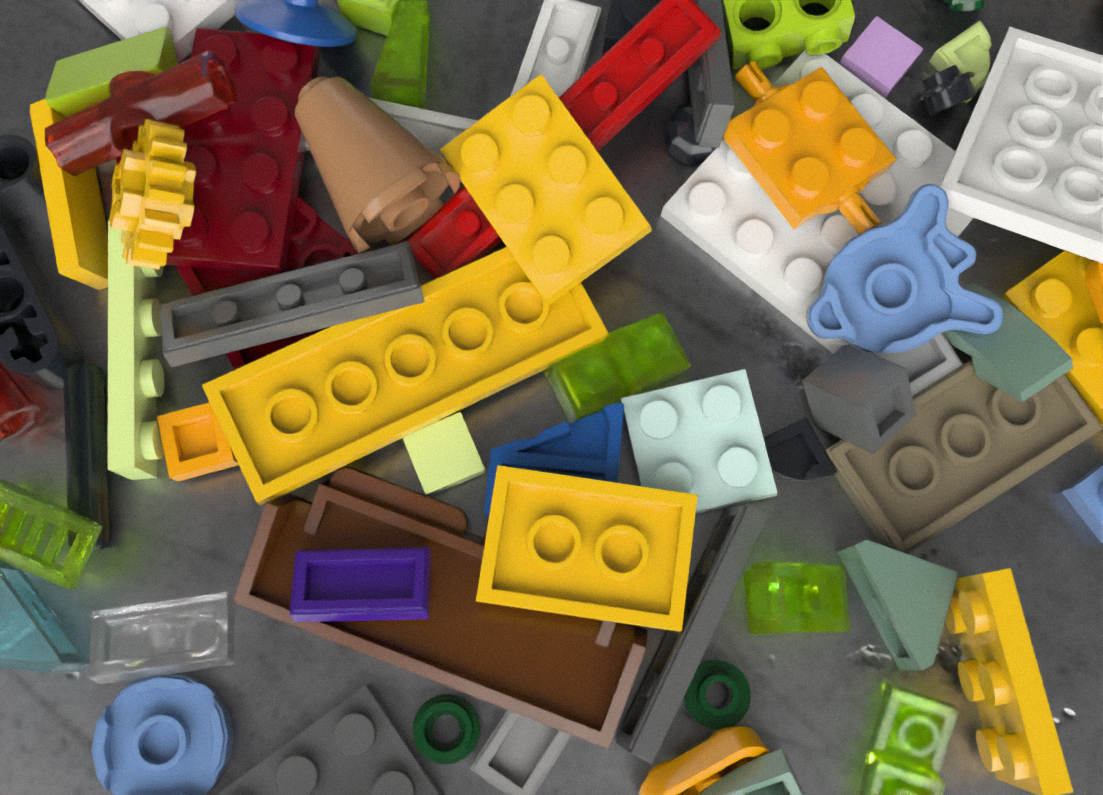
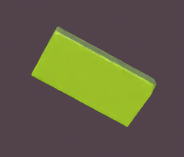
M167 26L57 60L46 92L47 105L72 120L182 86L172 30Z

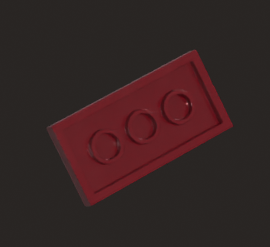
M196 28L177 125L179 129L184 130L183 143H187L184 161L195 164L196 168L193 187V203L195 206L190 227L185 226L183 228L180 240L173 239L172 253H167L166 265L269 275L285 273L306 148V140L295 117V108L299 102L298 95L302 88L317 78L321 56L319 46L293 43L265 34Z

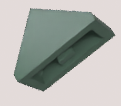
M864 540L837 551L898 669L922 671L932 666L958 572L870 540Z

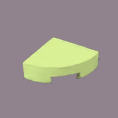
M979 21L936 50L929 62L938 72L953 65H957L961 74L968 71L973 72L974 77L970 78L977 94L990 73L989 49L992 43L989 33L981 21ZM973 97L969 98L964 102L968 103Z

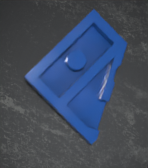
M613 403L603 407V411L571 423L567 421L546 428L539 435L526 440L517 439L491 449L484 516L489 517L497 465L618 483L624 404Z

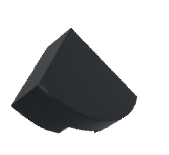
M807 416L763 437L771 468L774 469L772 473L792 481L812 482L826 479L837 473Z

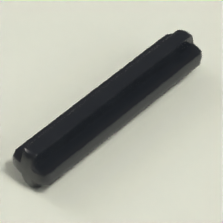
M81 363L69 365L63 375L68 545L72 550L88 552L108 547L110 543L104 372L95 364Z

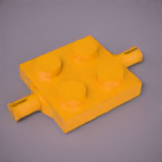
M755 61L750 62L749 66L746 64L736 74L735 80L740 83L755 104L752 108L729 121L723 139L791 227L795 230L817 215L833 213L840 210L858 235L868 229L878 227L882 220L876 216L860 196V193L866 184L886 173L897 159L823 67L818 68L791 85L780 87L772 85Z

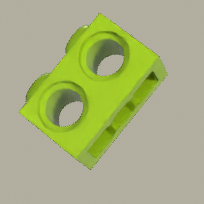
M721 0L726 41L733 70L743 68L746 64L749 66L752 61L758 64L760 70H764L777 65L784 57L803 53L805 49L809 56H820L838 49L842 43L848 42L855 18L851 0ZM808 3H820L829 12L820 16H812L805 13L801 7ZM760 17L767 20L771 25L761 31H752L745 28L742 23L749 18Z

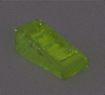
M428 0L400 1L371 79L370 90L373 99L425 109L431 13Z
M0 479V530L11 506L17 508L5 536L0 534V560L66 589H76L103 526L30 490ZM32 514L36 516L24 545L18 543L29 515ZM51 522L56 524L42 556L36 552L48 524ZM70 530L77 533L62 566L56 563V559Z

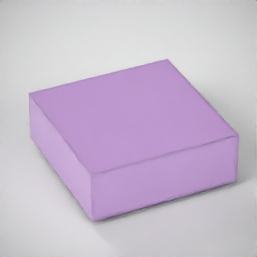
M876 16L843 55L839 64L882 97L886 98L916 62L924 48Z

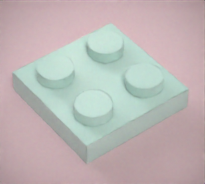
M746 369L621 398L622 404H624L625 418L642 487L697 494L696 514L777 495L778 492Z

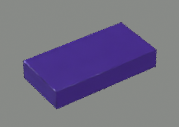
M429 547L296 550L289 615L294 622L429 619L432 558Z

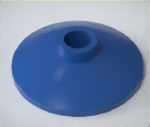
M239 0L236 3L235 15L240 22L255 31L277 39L323 47L344 46L354 42L356 39V26L340 12L318 0Z

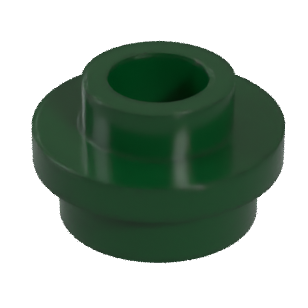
M710 660L699 664L683 701L688 713L697 723L710 729L720 730L725 727H732L744 718L750 706L751 691L745 675L736 666L721 660ZM716 681L724 683L729 691L727 703L720 708L712 707L706 698L707 688Z
M442 694L427 700L417 711L412 726L413 740L419 752L428 760L444 765L457 763L466 758L478 742L480 736L478 714L466 699L458 695ZM443 715H450L459 723V734L453 741H443L435 733V723Z

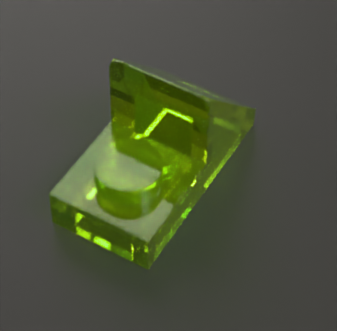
M771 561L751 563V569L745 572L747 625L750 634L851 632L845 566Z

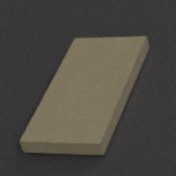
M970 360L912 396L916 416L876 453L872 454L843 439L825 451L837 471L834 474L835 478L881 545L908 554L1102 430L1103 426L1065 374L1024 402H1020L976 376L973 360Z

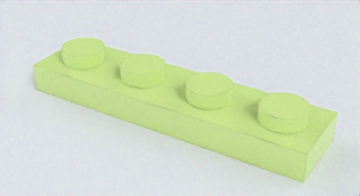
M108 220V470L131 480L157 478V459L163 458L164 449L157 421L156 397H161L164 393L165 378L162 364L156 359V336H161L160 302L156 298L155 277L162 276L163 266H160V269L126 264V259L122 258L124 246L120 241L122 230L111 228L110 221Z

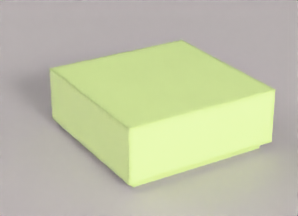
M461 412L434 422L403 437L409 456L427 496H433L486 473Z

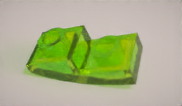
M661 312L614 330L608 334L603 342L550 363L544 370V373L569 423L603 411V407L607 405L622 403L621 398L642 394L686 371L691 364L664 313Z
M886 683L869 744L859 795H943L946 783L938 773L959 710L951 703Z

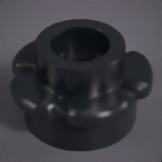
M953 65L922 81L926 92L917 97V103L924 101L929 115L932 117L977 95L970 78L974 77V73L968 71L961 74L957 65Z

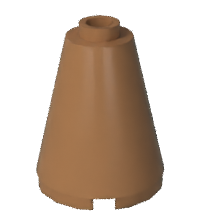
M321 76L307 83L298 95L299 102L295 108V117L348 239L358 253L374 250L370 244L385 240L389 246L403 243L444 206L439 197L447 186L454 193L457 192L460 186V176L451 164L342 77L328 78Z

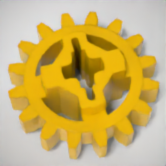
M145 119L144 125L139 127L138 141L134 140L133 150L123 149L121 161L115 165L109 221L111 228L122 230L120 238L121 244H124L122 258L126 259V264L154 269H160V266H165L167 253H172L173 239L180 240L183 228L185 226L190 227L195 206L193 203V187L196 168L195 164L184 161L187 143H183L184 130L179 129V126Z

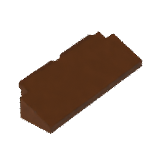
M353 467L341 468L332 475L331 480L320 483L313 502L289 493L265 503L233 599L234 603L609 749L646 651L647 629L636 625L477 602L476 596L486 533L484 537L466 531L468 517L459 507ZM429 547L432 558L429 619L294 622L289 615L296 550Z

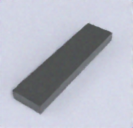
M407 241L159 304L163 355L171 367H176L423 303L425 300L410 243Z
M750 503L724 509L687 586L682 631L666 630L615 737L618 745L650 764H653L769 517L768 513Z

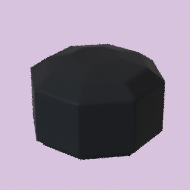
M692 104L679 105L667 121L664 132L668 153L686 165L703 163L716 148L698 147V142L695 140Z

